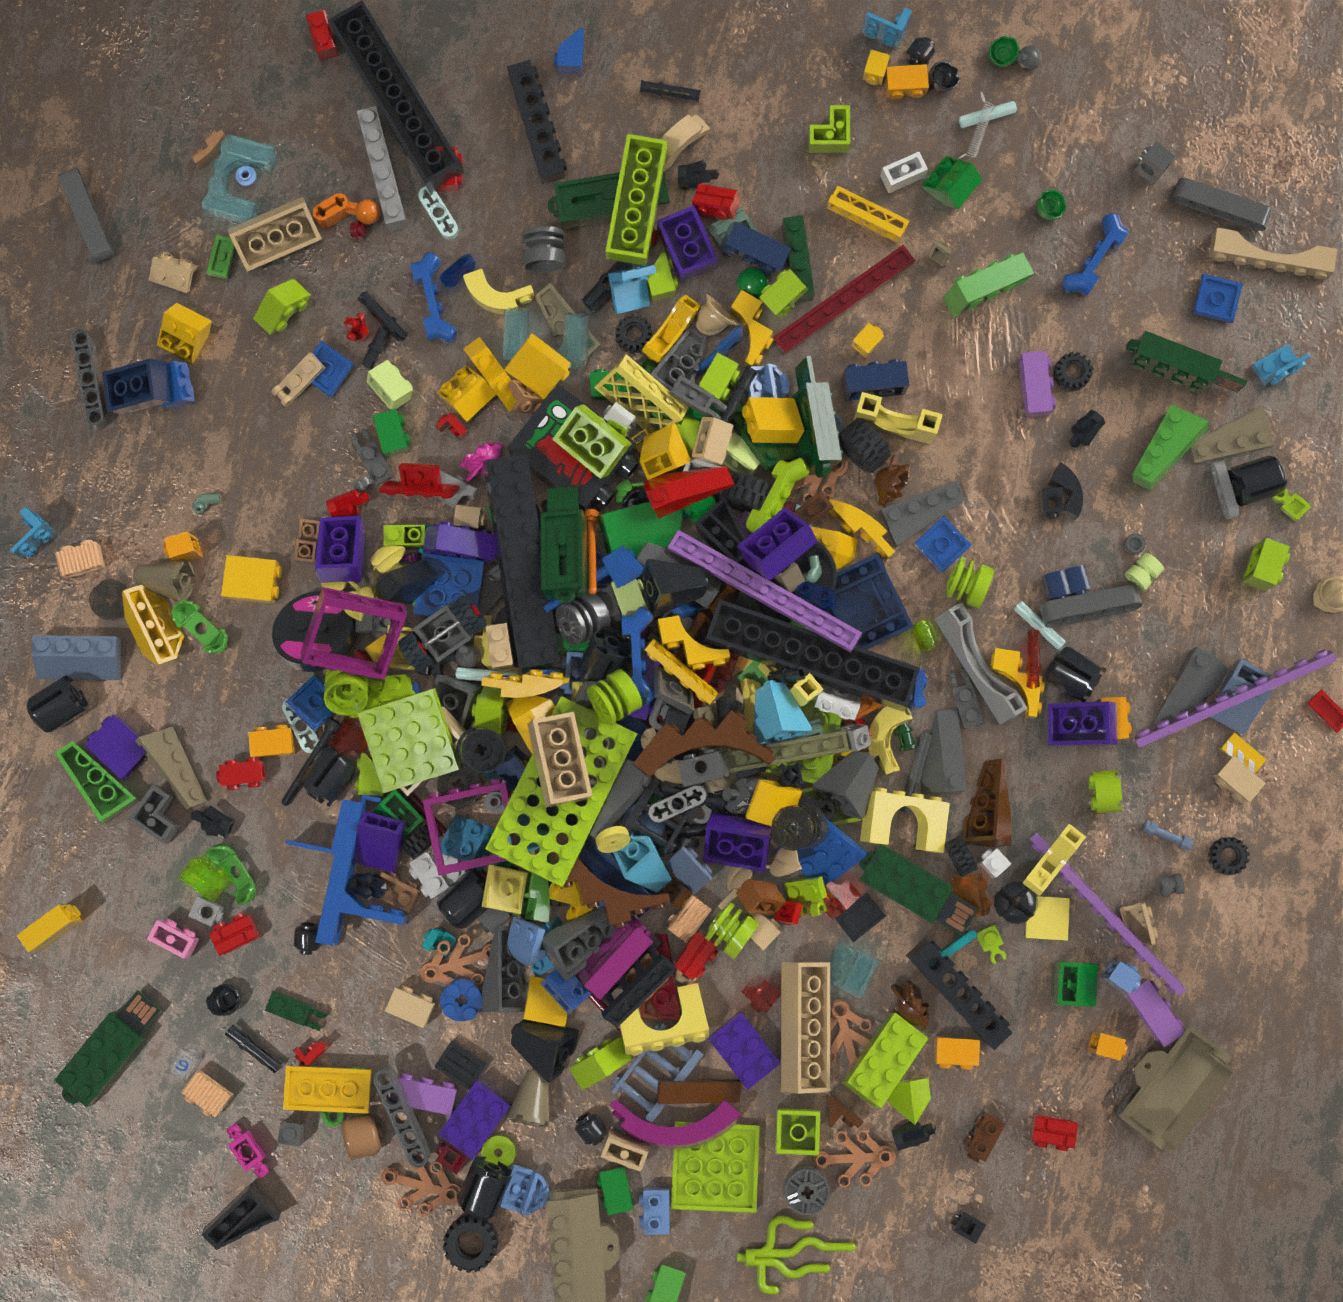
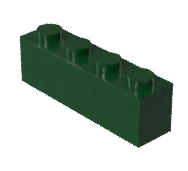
M803 215L785 217L782 221L784 245L791 248L786 258L788 270L790 269L809 289L795 303L812 301L815 292Z

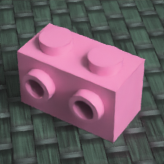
M168 918L165 921L157 920L147 940L183 959L190 958L200 940L195 937L196 933L187 928L182 930L176 927L177 923Z

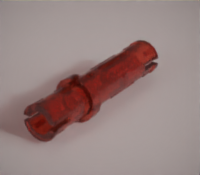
M1032 630L1027 632V663L1025 664V671L1027 672L1026 686L1030 689H1033V683H1035V689L1040 687L1039 673L1042 670L1040 664L1041 633L1038 630H1034V636L1032 635Z

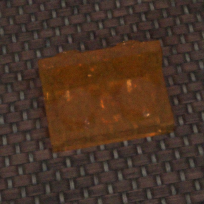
M983 874L953 877L955 896L978 909L974 917L989 915L991 905L986 897L987 881Z

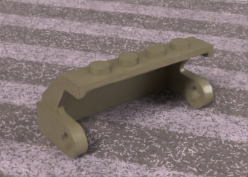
M1189 1026L1168 1054L1163 1050L1148 1052L1134 1069L1136 1084L1140 1087V1090L1119 1117L1160 1150L1163 1148L1173 1155L1236 1073V1070L1228 1065L1232 1057Z
M598 1186L550 1190L549 1200H547L554 1302H607L605 1270H610L620 1259L621 1253L619 1232L608 1222H601Z

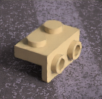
M161 253L152 259L149 281L188 293L191 287L193 272L197 270L198 266L192 264L190 260H179L173 258V255L169 253Z
M1145 902L1120 907L1119 911L1122 921L1146 946L1155 945V939H1159L1156 927L1151 926L1150 919L1153 918L1151 907L1146 906Z

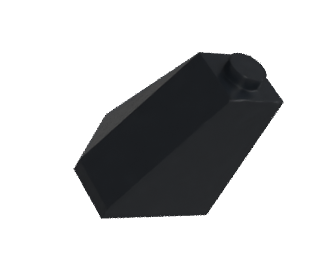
M647 559L642 571L643 580H647V591L644 592L645 601L653 617L702 598L709 585L708 578L699 567Z
M400 560L386 572L376 587L388 601L412 604L439 574L426 560Z
M523 1019L516 1023L511 1030V1045L545 1081L550 1083L563 1072L565 1067L562 1064L566 1061L568 1055L572 1056L576 1048L579 1030Z

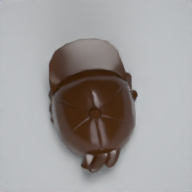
M892 455L889 467L882 468L876 474L873 481L874 490L879 497L878 506L882 505L885 507L887 503L902 497L899 491L910 482L911 470L909 464L900 466V459L897 455Z
M910 980L906 981L904 988L897 984L891 985L892 991L898 997L895 1003L896 1013L911 1025H920L922 1030H925L926 1026H929L927 1022L929 1020V1014L927 1013L929 1003H922L921 989Z

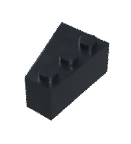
M725 496L697 520L695 526L698 534L715 551L747 567L748 564L737 547L746 538Z
M250 1183L204 1227L201 1235L218 1250L252 1231L255 1232L261 1227L279 1220L281 1212Z

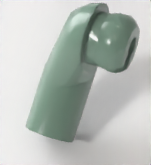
M220 494L199 495L192 504L193 512L201 514L210 504H220Z
M818 555L808 558L810 570L807 574H803L804 584L806 585L816 583L822 574Z

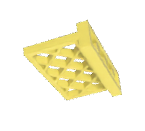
M627 354L594 387L611 403L615 404L617 402L636 417V424L643 430L646 428L649 434L656 432L651 427V423L659 424L660 429L674 423L678 424L689 408L678 399L669 395L670 391ZM615 373L620 374L625 380L616 379ZM612 384L614 391H608L603 385ZM617 385L626 386L627 392H619ZM631 386H634L641 393H632ZM620 397L628 398L629 404L621 402ZM633 398L642 399L643 405H634ZM647 400L653 402L657 407L648 406ZM635 410L644 411L645 417H639ZM649 412H657L658 419L650 418ZM662 413L667 414L672 420L663 419Z

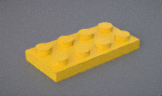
M287 1065L283 1110L368 1114L370 1113L372 1069Z

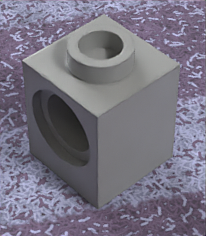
M849 723L835 729L836 732L846 731L849 751L857 752L871 745L868 725Z
M197 897L188 916L206 925L215 926L224 917V912H222L224 907L204 897ZM208 906L213 911L210 918L204 916V909Z

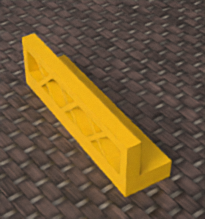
M837 186L827 204V209L896 243H899L909 224V220L840 186ZM841 193L847 196L848 202L838 198V194ZM861 203L865 205L866 211L854 205ZM879 212L883 214L884 220L872 214ZM898 221L902 223L903 226L902 228H899L891 224L890 222Z

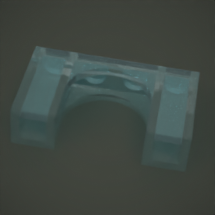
M227 134L226 139L221 143V155L215 161V173L209 180V191L207 196L203 198L202 207L207 216L240 224L257 217L259 209L255 203L233 197L227 193L226 183L229 175L242 166H250L272 172L277 153L272 146Z
M509 307L504 310L503 359L510 361L529 337V309ZM569 312L565 315L563 343L555 351L571 362L569 368L580 369L581 366L587 363L589 314Z

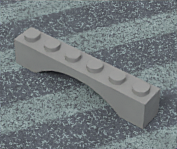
M373 106L358 110L357 115L388 231L406 228L408 223L377 107Z
M962 602L934 619L999 725L1028 709L1017 690L1001 681L985 663L975 641L973 619Z

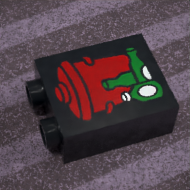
M557 384L507 447L509 456L528 454L530 472L550 488L578 485L579 509H582L584 512L594 507L599 512H602L615 495V492L609 488L618 475L627 480L640 464V460L634 456L637 453L636 442L626 436L625 438L632 443L608 476L601 479L552 440L574 408L584 404Z

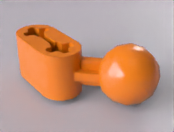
M338 193L317 204L313 208L312 214L321 228H329L347 218L350 214L356 215L357 219L363 224L372 225L381 217V208L372 199H364L359 203L349 202L344 194Z

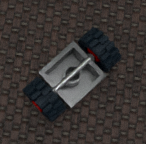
M463 595L453 603L449 601L416 624L413 628L415 632L412 631L399 640L398 645L404 657L411 663V666L421 672L434 663L435 660L439 662L471 640L475 633L483 629L487 623L485 618H483V614L480 613V609L476 607L471 598Z

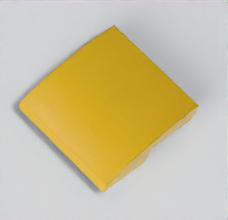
M759 779L745 817L765 825L789 829L802 791L795 787L781 786L777 781Z
M530 976L523 1019L565 1027L567 1013L541 985L545 978Z

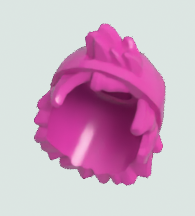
M500 442L483 443V446L478 445L475 453L467 454L459 465L462 468H467L469 471L465 480L467 482L470 481L477 473L484 475L482 461L501 458L502 453L500 449L504 445Z

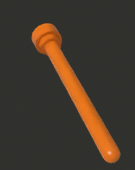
M587 509L583 513L587 520L588 591L590 594H595L597 591L595 526L598 523L597 515H599V512L595 509Z

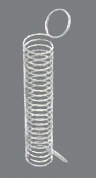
M981 92V98L985 102L984 94ZM980 137V138H981V139H979L980 141H977V142H979V143H976V144H978V145L981 144L980 142H982L981 140H983V139H982L983 137ZM979 148L978 150H975L977 152H974L975 154L972 155L976 156L979 151ZM965 153V154H963L962 156H960V157L957 158V159H960V158L966 156L967 154Z

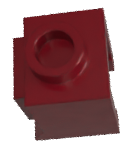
M442 1142L436 1151V1154L439 1155L436 1160L456 1175L468 1159L467 1155L449 1142L447 1144ZM449 1150L457 1155L453 1164L444 1158Z

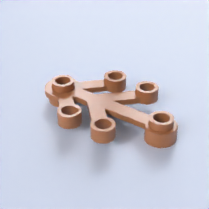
M844 458L838 463L841 465V468L836 469L834 467L831 469L830 474L827 475L829 476L828 483L822 487L823 493L826 489L831 490L830 494L824 493L828 499L834 495V487L838 477L843 476L848 470V464ZM808 475L796 481L791 492L811 484L808 493L803 496L804 504L806 503V498H812L816 495L822 478H818L816 475Z
M461 933L458 936V943L448 962L440 964L443 955L450 950L449 941L441 940L438 943L437 951L432 961L422 965L420 976L427 983H434L438 980L448 985L455 979L444 974V972L451 970L472 980L476 986H479L484 981L483 974L463 966L483 959L489 960L487 951L491 950L492 942L486 943L481 951L460 957L464 948L470 944V936L467 933ZM462 937H466L468 941L466 943H462L460 939ZM446 944L448 948L446 950H442L440 948V945ZM433 970L435 974L429 976L427 975V971ZM480 976L481 980L477 982L473 978Z
M836 999L830 1004V1038L831 1031L837 1022L839 1023L840 1031L830 1047V1052L834 1055L830 1063L836 1060V1054L844 1042L850 1065L847 1070L848 1073L857 1060L852 1040L865 1048L870 1039L850 1029L847 1019L858 1024L862 1031H869L872 1023L869 1019L861 1018L851 1012L850 1006L845 1000ZM841 1005L843 1007L842 1013L836 1012L837 1006ZM863 1021H868V1028H862L861 1024Z
M860 1129L856 1133V1139L860 1143H865L873 1151V1153H864L848 1138L846 1132L840 1130L835 1134L836 1142L843 1144L853 1154L828 1155L825 1151L820 1150L819 1155H813L812 1161L819 1169H824L829 1164L853 1163L844 1174L838 1176L837 1182L843 1188L850 1185L852 1177L865 1162H874L866 1173H862L859 1176L860 1184L867 1187L872 1183L873 1176L881 1167H889L895 1162L896 1155L894 1150L886 1145L879 1146L869 1137L866 1130ZM861 1132L866 1133V1138L864 1140L859 1139V1134ZM841 1133L845 1135V1139L843 1141H839L837 1139L838 1135ZM883 1153L889 1154L888 1160L884 1161L881 1159ZM820 1156L825 1157L823 1164H819L817 1161ZM863 1176L869 1177L867 1183H862L861 1179ZM842 1177L848 1178V1182L844 1185L840 1183Z
M415 1155L416 1158L422 1159L420 1155ZM437 1160L431 1163L430 1171L437 1175L442 1186L433 1184L424 1166L415 1168L421 1180L400 1175L394 1167H388L382 1172L381 1179L386 1185L398 1183L419 1189L413 1194L401 1197L398 1200L397 1206L402 1211L407 1210L411 1204L430 1193L440 1196L429 1203H421L418 1207L420 1216H428L431 1210L443 1203L448 1205L458 1203L457 1197L461 1188L455 1183H450L443 1170V1165ZM434 1164L440 1165L439 1171L433 1169ZM386 1174H393V1180H387ZM450 1190L455 1193V1197L449 1198L447 1196V1192ZM401 1200H406L408 1206L402 1207L400 1204ZM422 1206L428 1207L427 1213L421 1211Z

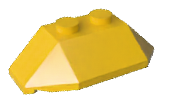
M811 527L817 541L825 546L832 555L837 571L855 559L858 539L838 531Z
M143 585L123 590L122 598L125 619L142 655L157 666L177 659L184 635L172 619V610L167 600L155 592L146 589Z
M536 695L513 698L506 702V706L513 723L530 752L533 753L527 724L533 719L551 716L555 705L551 699Z

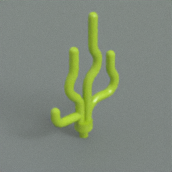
M779 1215L771 1219L768 1224L766 1244L759 1249H745V1253H737V1262H745V1266H757L758 1288L764 1294L776 1295L779 1293V1288L777 1286H768L765 1282L766 1266L775 1267L782 1275L791 1279L800 1278L807 1273H828L830 1266L827 1264H808L796 1270H790L783 1262L775 1258L793 1257L805 1246L809 1245L821 1251H854L856 1245L854 1243H826L815 1237H805L789 1249H773L777 1225L786 1224L792 1229L810 1230L814 1227L812 1221H797L790 1216Z

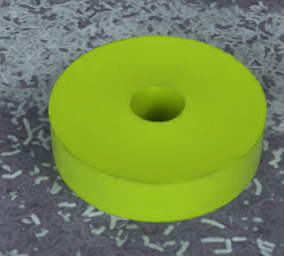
M505 1135L491 1136L486 1140L481 1150V1156H486L485 1161L496 1165L500 1161L507 1167L511 1165L516 1155L513 1141ZM496 1149L502 1150L501 1156L495 1154Z

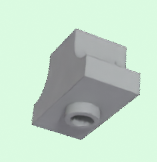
M440 470L442 484L460 486V490L452 498L443 499L438 497L440 501L455 508L456 505H461L466 499L475 500L478 494L476 488L466 484L464 478L458 475L452 477Z

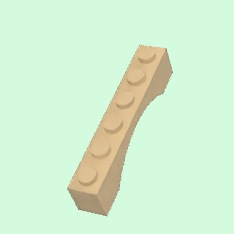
M1217 228L1212 233L1208 257L1214 258V260L1219 262L1228 260L1233 261L1237 265L1250 264L1259 269L1273 268L1276 272L1290 271L1298 276L1312 275L1316 279H1326L1334 273L1338 249L1317 245L1310 250L1297 254H1274L1253 246L1238 231Z

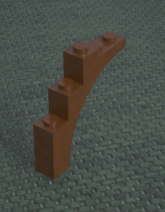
M731 710L716 729L712 728L713 723L707 718L703 717L701 719L697 717L683 736L679 734L681 730L674 724L668 725L665 723L632 765L649 778L662 764L674 756L702 747H726L740 750L756 757L766 765H770L776 757L773 755L774 751L765 744L761 746L756 741L757 737L750 731L746 733L743 731L748 725L745 722L746 717L737 710L735 712Z
M559 833L556 836V841L560 845H565L568 842V837L564 833ZM551 852L547 855L549 864L554 865L558 863L559 857L556 853ZM578 857L564 886L560 887L561 889L573 886L572 882H575L581 906L587 905V909L600 906L599 902H602L607 925H613L614 929L627 926L626 922L631 920L629 912H632L633 915L645 913V908L653 907V910L665 908V903L670 902L668 893L635 895L617 890L603 883L590 873Z

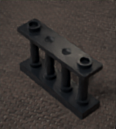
M653 775L650 785L645 788L623 827L627 828L628 832L631 830L635 832L636 830L664 847L660 856L664 857L667 852L671 854L677 844L674 840L693 808L684 811V815L679 823L672 818L662 821V823L674 830L669 840L642 825L638 817L641 813L649 814L651 803L648 801L650 797L658 796L661 799H665L671 796L661 794L662 786L659 785L661 780ZM674 798L672 805L681 809L684 806V802ZM656 809L654 815H659V817L661 818L662 812Z
M653 933L649 936L653 943L601 998L606 1000L608 1004L601 1012L603 1018L617 1028L677 970L676 965L664 955L658 954L656 949L663 942ZM648 952L653 962L644 970L640 960ZM634 968L638 977L629 985L625 975ZM620 985L623 992L614 999L612 992Z

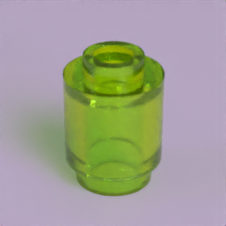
M925 619L913 624L914 630L912 632L919 649L924 648L925 651L936 648V643L939 641L932 623Z

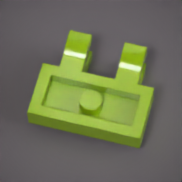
M822 876L790 880L784 883L788 900L803 905L800 918L804 917L803 914L811 913L813 917L821 915L820 912L828 911L823 901L827 897ZM806 901H811V902H812L811 905H810V908H809V906L807 905V902H806Z

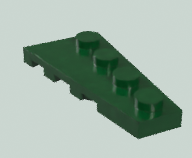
M741 401L730 423L766 471L774 469L780 460L791 462L799 458L800 454L788 443H752L751 436L747 432L746 420L742 415V409L745 404Z

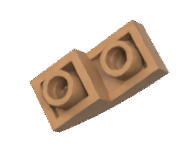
M222 129L209 134L208 138L205 139L208 147L199 149L191 157L199 170L211 163L224 148L228 139Z
M300 518L294 560L315 562L320 520Z

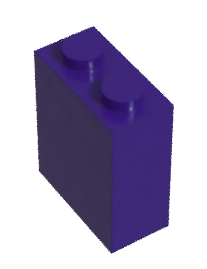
M108 716L101 723L102 727L97 732L94 731L87 738L88 742L84 746L120 779L127 780L147 758V752L142 745L139 746L135 741L141 736L119 716Z
M365 811L357 826L354 863L395 873L402 857L405 822Z

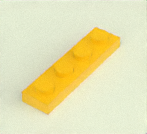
M655 639L645 648V651L648 652L647 655L652 660L660 662L667 673L670 675L674 674L679 678L680 683L685 688H691L699 700L710 705L718 694L716 690Z

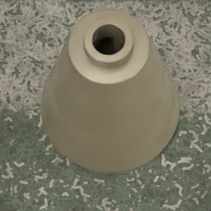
M184 560L139 565L133 573V579L137 585H143L146 589L175 601L187 600L194 586V583H190L191 576L194 577L193 566L190 562Z
M532 1067V1070H527L508 1112L507 1119L529 1126L538 1123L540 1124L539 1127L547 1128L549 1127V1082L545 1081Z

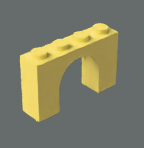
M862 392L853 421L859 418L869 423L876 430L929 445L932 444L938 433L943 414L922 409L919 415L900 414L884 408L881 405L882 397Z
M875 787L874 791L871 792L867 810L862 820L860 841L888 845L893 815L898 809L906 806L913 811L918 822L915 850L944 853L950 803L942 802L940 797L930 796L928 800L923 799L924 795L911 793V797L905 796L903 791L893 790V794L887 793V789Z
M698 983L677 987L682 1016L679 1022L668 1030L658 1031L646 1026L640 1017L639 1008H637L620 1025L625 1054L635 1056L643 1053V1051H659L667 1046L679 1047L687 1042L693 1041L697 1043L709 1038V1027Z

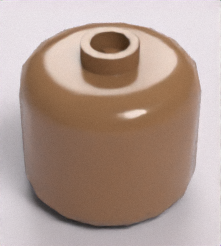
M367 1114L342 1121L341 1130L346 1156L349 1160L378 1154L380 1151L379 1139H383L381 1126L377 1127L375 1118L372 1115Z

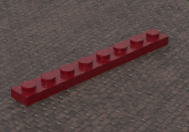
M904 245L900 246L773 337L774 342L784 355L914 264L915 259Z

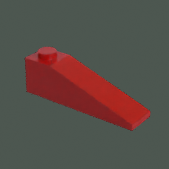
M727 466L661 474L643 482L648 499L658 519L735 485Z

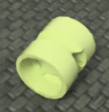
M1144 552L1136 561L1137 565H1132L1125 572L1127 580L1132 585H1136L1137 589L1145 591L1153 583L1152 578L1156 579L1164 571L1163 565L1147 552Z

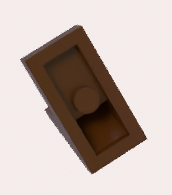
M671 876L672 880L659 893H668L670 903L679 909L692 893Z
M828 1093L826 1098L830 1128L843 1115L842 1121L850 1128L855 1125L859 1129L863 1121L832 1094Z

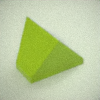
M928 1077L900 1080L888 1098V1103L914 1125H916L931 1100Z

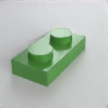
M216 235L206 272L208 276L228 280L236 249L231 238Z

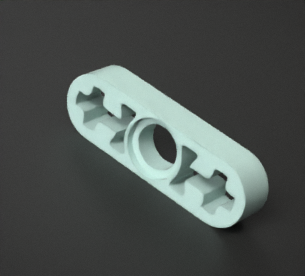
M426 186L421 188L418 194L420 202L442 237L447 240L456 238L459 232L458 226L435 190L429 192ZM425 193L431 195L434 204L431 205L429 200L425 198ZM437 208L444 210V215L440 218L433 216V211ZM446 221L450 228L453 227L452 233L446 231L443 222Z
M284 701L282 705L283 712L301 748L311 754L313 749L310 747L306 748L308 740L306 737L301 739V735H306L311 731L312 734L308 736L312 741H316L315 747L319 741L317 733L308 725L305 731H298L296 724L301 719L296 717L293 711H288Z

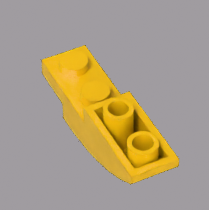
M832 499L829 500L834 506L828 511L829 515L834 519L838 518L841 522L840 526L846 533H851L854 536L860 530V536L865 542L872 543L875 547L874 551L879 554L880 558L884 557L888 560L893 556L895 551L882 538L887 533V530L879 522L852 505Z
M531 669L530 672L523 674V677L519 675L502 677V673L490 672V675L482 677L481 686L501 688L500 697L518 698L535 696L559 688L568 683L569 678L563 677V673L551 672L550 675L543 674L542 670Z

